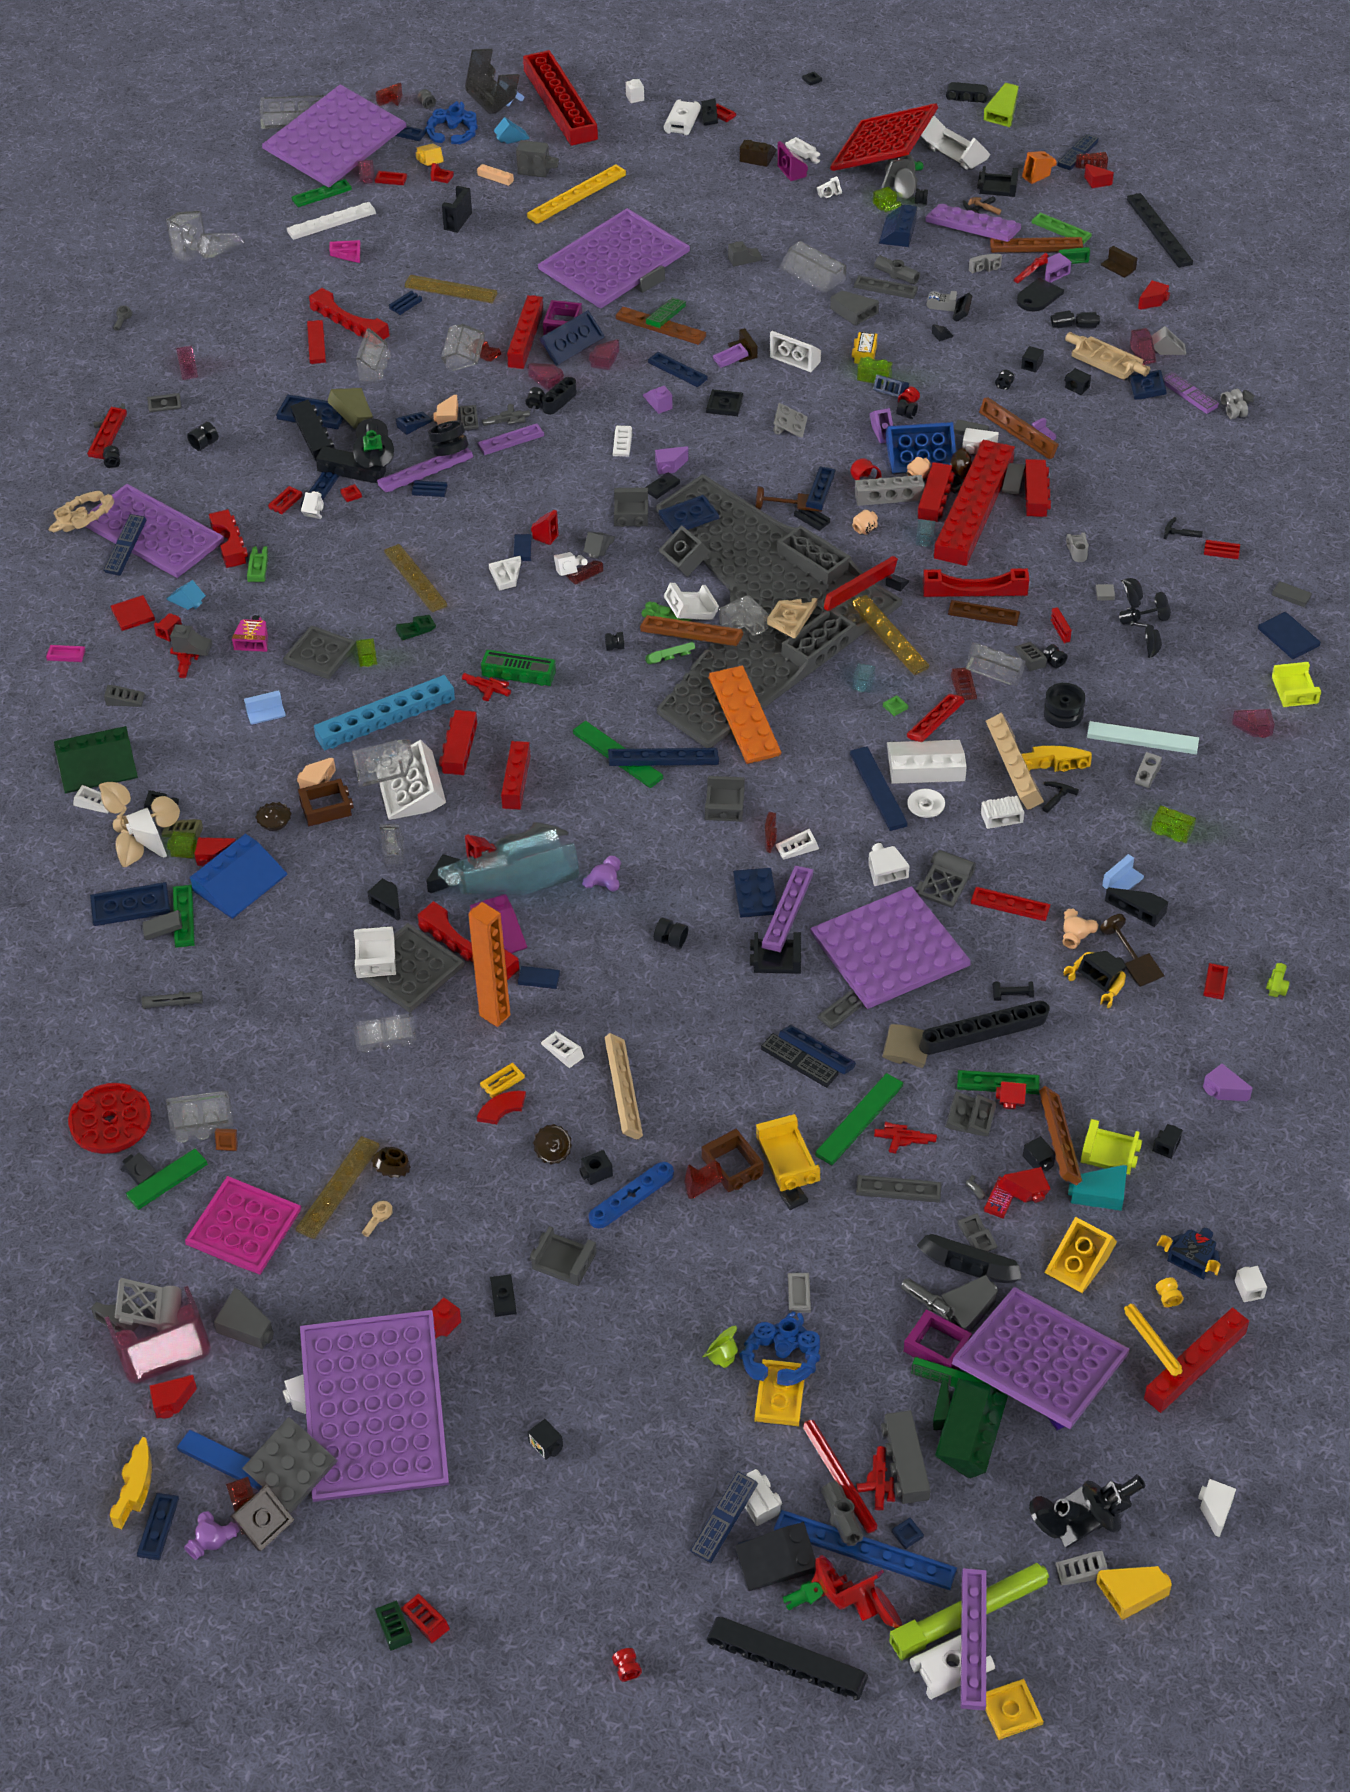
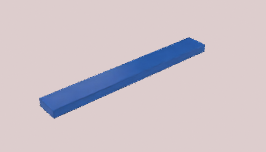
M781 1510L774 1531L804 1522L811 1545L951 1590L957 1567L863 1537L862 1541L858 1542L855 1546H847L846 1543H843L838 1529L833 1526Z

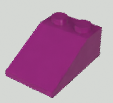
M503 894L481 901L501 913L504 949L510 953L526 949L527 944L507 895ZM481 902L470 905V911Z

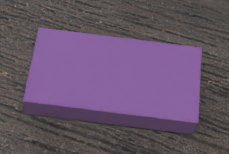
M739 343L713 355V359L722 368L747 357L748 351Z

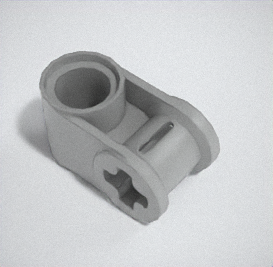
M1085 532L1079 535L1067 534L1066 543L1072 559L1076 562L1086 561L1089 544Z

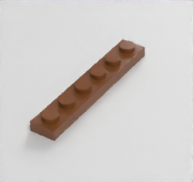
M1082 237L1012 238L1009 242L990 238L991 253L1059 252L1062 249L1083 248Z
M622 307L616 314L617 320L697 345L706 337V332L670 320L660 328L647 325L646 318L650 316L649 314L627 307Z
M989 397L983 399L979 410L980 414L1046 458H1054L1059 445L1057 442Z
M647 615L640 625L641 632L737 646L744 635L743 629Z
M1044 1086L1039 1092L1045 1111V1118L1049 1126L1048 1131L1052 1138V1146L1056 1154V1161L1059 1165L1060 1176L1065 1181L1078 1185L1082 1178L1060 1096Z

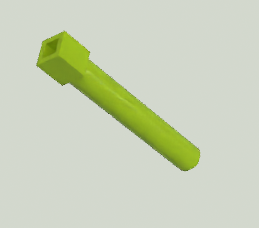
M1035 1563L987 1587L986 1615L1047 1585V1579L1049 1578L1047 1569L1043 1565L1040 1566L1038 1563ZM961 1601L919 1622H916L914 1619L890 1631L889 1642L900 1660L902 1661L926 1649V1645L960 1629Z

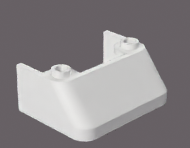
M935 116L932 117L921 135L929 144V149L934 152L938 150L956 160L966 170L968 168L973 169L986 161L990 156V153L975 138L970 142L947 129Z

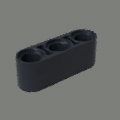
M951 82L947 86L946 98L954 101L985 103L989 90L987 86L982 84Z
M563 378L542 397L543 412L545 414L551 415L556 413L577 394L575 378Z

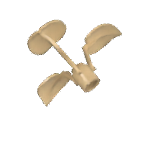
M116 782L101 783L99 788L105 809L110 813H120L113 821L114 830L120 833L116 839V851L122 867H128L138 861L144 853V845L137 842L132 834L129 835L125 825L129 823L127 815L123 816L127 810L125 805L130 802L131 796L127 788L122 784ZM166 796L154 799L151 805L153 814L150 815L155 817L156 824L159 827L173 825L179 818L180 809L178 805Z

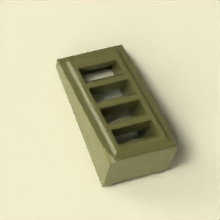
M177 820L171 825L173 827L172 831H168L170 826L164 827L161 835L162 837L197 842L203 830L202 820Z

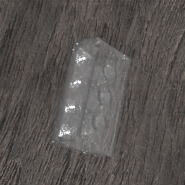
M801 241L789 248L779 267L784 272L825 294L846 280L845 264Z

